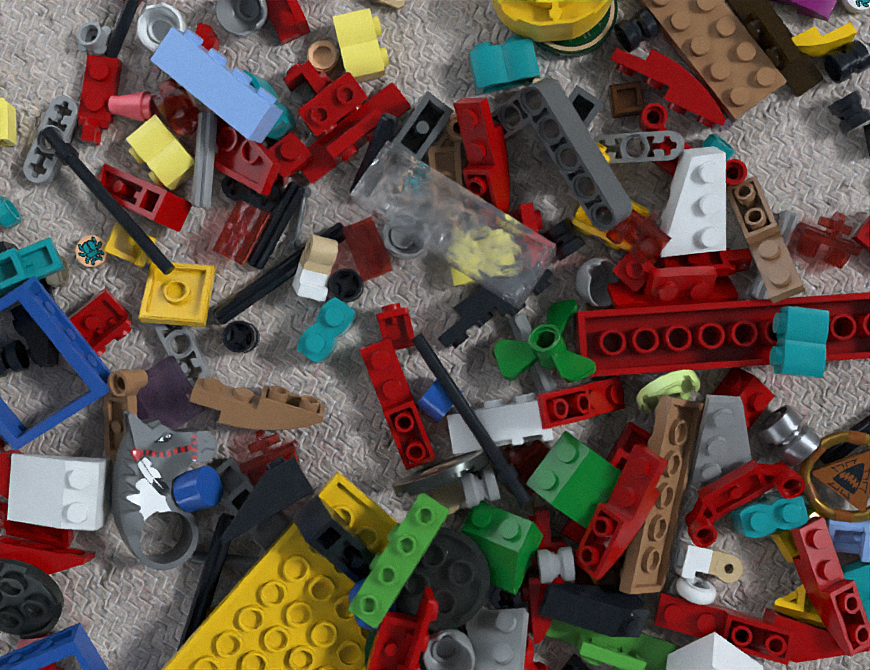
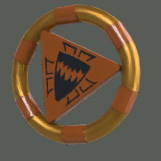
M847 430L834 432L822 437L816 450L803 460L800 465L799 475L805 482V489L802 492L805 500L819 514L834 521L856 523L870 520V506L866 507L870 489V449L813 469L814 463L826 449L836 444L851 443L865 445L870 448V434ZM812 474L858 510L837 509L825 504L818 497L812 482Z

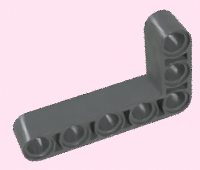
M544 78L526 86L491 113L493 123L503 125L506 141L516 137L529 126H533L595 228L601 231L611 230L631 215L632 203L557 80Z

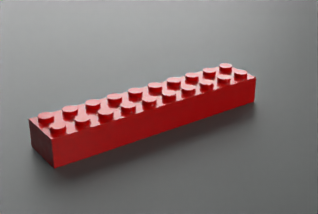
M870 292L790 297L776 303H772L771 299L579 311L573 315L575 354L594 361L596 371L587 377L770 365V352L772 347L777 344V333L773 332L774 316L780 312V308L792 306L829 311L826 361L870 358Z

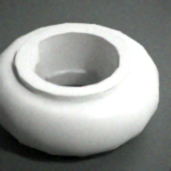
M695 575L694 580L680 576L676 582L678 593L692 603L708 605L713 603L716 598L715 587L700 576Z

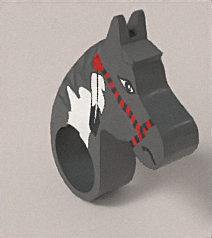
M124 410L123 418L126 434L120 443L116 455L111 489L115 525L121 539L130 552L144 565L155 570L174 569L186 562L195 551L199 539V528L192 513L183 511L177 504L172 481L184 473L192 462L203 463L211 460L217 453V441L211 433L198 427L170 429L161 424V421L155 417L140 420L133 413ZM155 512H177L182 520L183 529L176 546L162 555L150 556L144 554L140 545L141 532L145 526L144 521Z

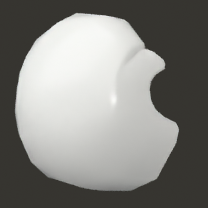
M163 2L146 6L137 20V34L142 44L153 52L157 50L171 27L182 32L186 30V24L182 15L173 6Z

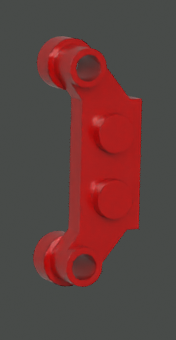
M651 103L642 110L639 117V127L642 132L669 131L664 126L668 118L665 107L659 103ZM647 117L652 118L654 120V124L650 123L647 120ZM654 136L649 137L652 144L650 157L655 156L653 152L655 149H665L667 155H671V150L677 148V143L672 142L670 136H666V141L662 143H653ZM684 142V149H693V147ZM679 157L668 161L651 162L673 177ZM731 159L726 162V172H729L732 177L729 179L726 175V187L737 186L747 176L746 165L738 159Z
M753 459L696 491L699 497L693 510L688 512L684 519L688 527V535L697 547H708L716 541L718 536L713 526L714 521L771 489H777L784 498H796L805 489L804 480L784 462L758 464Z

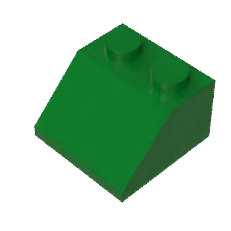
M564 431L526 482V485L555 508L587 529L598 504L608 502L621 471L579 439Z
M480 501L478 505L472 506L461 528V532L472 538L483 551L489 565L490 584L516 595L544 535L532 521Z

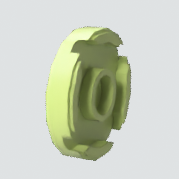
M692 370L674 371L657 378L641 389L636 396V402L641 412L650 414V410L655 409L659 403L660 395L689 400L692 397L690 392L693 389L698 392L701 382Z

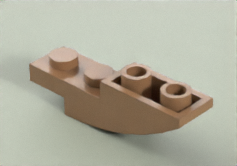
M757 176L748 178L737 186L726 188L772 303L804 292L805 288Z
M198 377L189 402L221 411L218 423L255 430H289L322 423L325 403L320 402L316 397L310 395L299 396L290 393L281 386L270 387L264 385L260 396L247 388H233L223 385L221 381L214 378L204 379Z

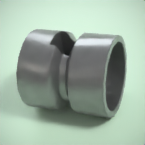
M784 405L765 418L756 431L769 446L776 445L775 453L788 466H794L809 457L819 446L821 439L808 425H800L802 419L790 405Z

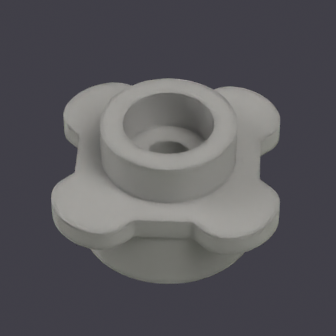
M95 22L85 23L78 31V49L83 53L92 51L96 55L104 54L107 50L108 38L112 35L111 28L107 25L100 27Z

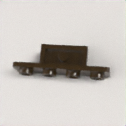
M725 0L749 34L787 80L786 84L795 97L802 96L824 79L809 56L799 51L792 42L791 38L794 36L768 0Z

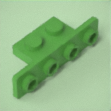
M421 493L403 522L401 524L398 522L391 530L387 538L390 542L384 552L380 551L371 562L369 569L372 571L348 608L351 613L372 628H377L449 515L450 510L426 493Z
M555 619L552 620L545 634L548 637L575 645L578 653L582 655L581 659L598 666L601 662L613 665V670H666L667 654L674 652L676 649L674 643L641 632L640 637H610Z

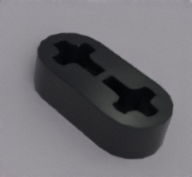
M228 175L222 181L223 193L229 199L261 212H273L282 196L279 189L273 185L271 195L275 197L274 202H267L266 206H263V201L255 196V190L249 188V193L238 191L236 195H233L234 190L230 188V185L238 181Z

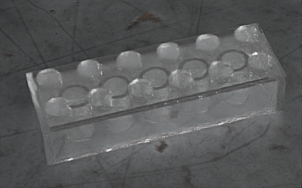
M388 140L350 194L358 207L517 309L521 308L556 256V244Z

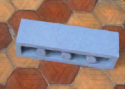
M171 27L150 60L245 138L262 143L284 112L274 104L277 98L262 87L257 90L250 85L252 81L250 76L237 67L234 70L226 65L228 59L213 48L209 51L201 45L204 40L188 28L185 32Z

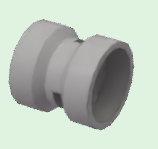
M492 467L482 469L480 475L467 473L461 477L468 507L478 505L485 498L489 501L501 499Z
M570 546L560 547L557 554L547 549L537 550V564L541 584L552 583L554 579H558V576L564 581L575 580L574 560Z

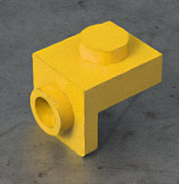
M115 221L103 251L141 268H144L146 262L150 264L152 260L124 228ZM147 235L155 244L156 239Z

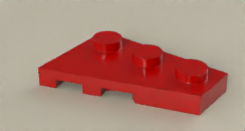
M217 115L214 168L258 193L269 196L281 165L262 143L248 140Z

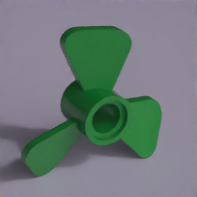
M574 299L553 303L546 312V324L534 328L529 335L528 341L500 340L495 344L494 353L498 367L506 380L513 381L537 361L544 368H557L562 379L571 383L578 382L596 371L594 361L568 351L561 335L578 308Z

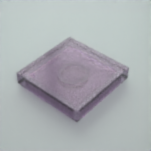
M174 355L168 356L145 371L148 375V383L145 387L140 388L137 393V417L140 420L155 417L168 428L177 429L206 411L203 405L189 402L193 387Z

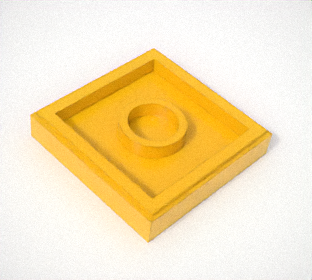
M152 261L138 316L140 322L205 328L216 273L215 267L212 265L171 262L175 269L170 274L164 275Z

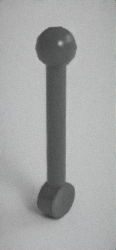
M302 186L305 188V193L300 200L293 238L289 240V249L292 251H298L301 246L299 236L306 201L311 195V189L308 186Z

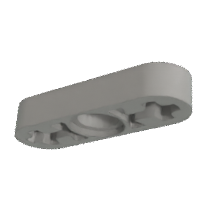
M59 96L51 101L23 166L25 177L29 181L41 186L51 184L56 179L62 165L55 156V150H50L46 147V140L41 135L42 131L47 127H52L65 143L71 144L79 126V104L67 96ZM68 108L72 113L70 116L65 115L63 117L59 113L60 109ZM54 122L66 127L65 131L53 126ZM41 151L53 156V159L50 160L41 156ZM43 165V167L47 169L45 175H38V173L34 171L35 167H42Z
M672 130L605 134L593 138L595 142L602 144V140H605L608 146L619 145L617 139L622 138L620 144L622 158H618L619 151L608 152L607 154L610 157L609 164L673 160L680 156L685 145L683 137L678 132ZM654 136L653 143H662L666 141V136H670V140L677 143V148L671 150V155H667L665 149L653 150L655 156L650 157L652 144L649 137ZM633 138L641 139L645 145L644 152L638 157L630 155L627 150V145Z
M152 323L182 383L186 386L194 387L197 381L196 378L188 377V373L192 371L189 363H180V359L188 358L194 353L196 358L190 360L194 367L202 368L203 372L199 374V377L204 379L211 377V368L190 326H181V330H175L166 335V331L172 330L170 325ZM179 335L185 336L189 341L188 350L182 354L177 353L172 345L173 340Z

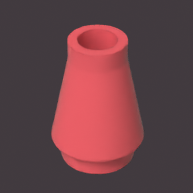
M149 91L111 96L108 103L109 111L112 115H120L144 123L154 114L159 116L160 113L159 99Z

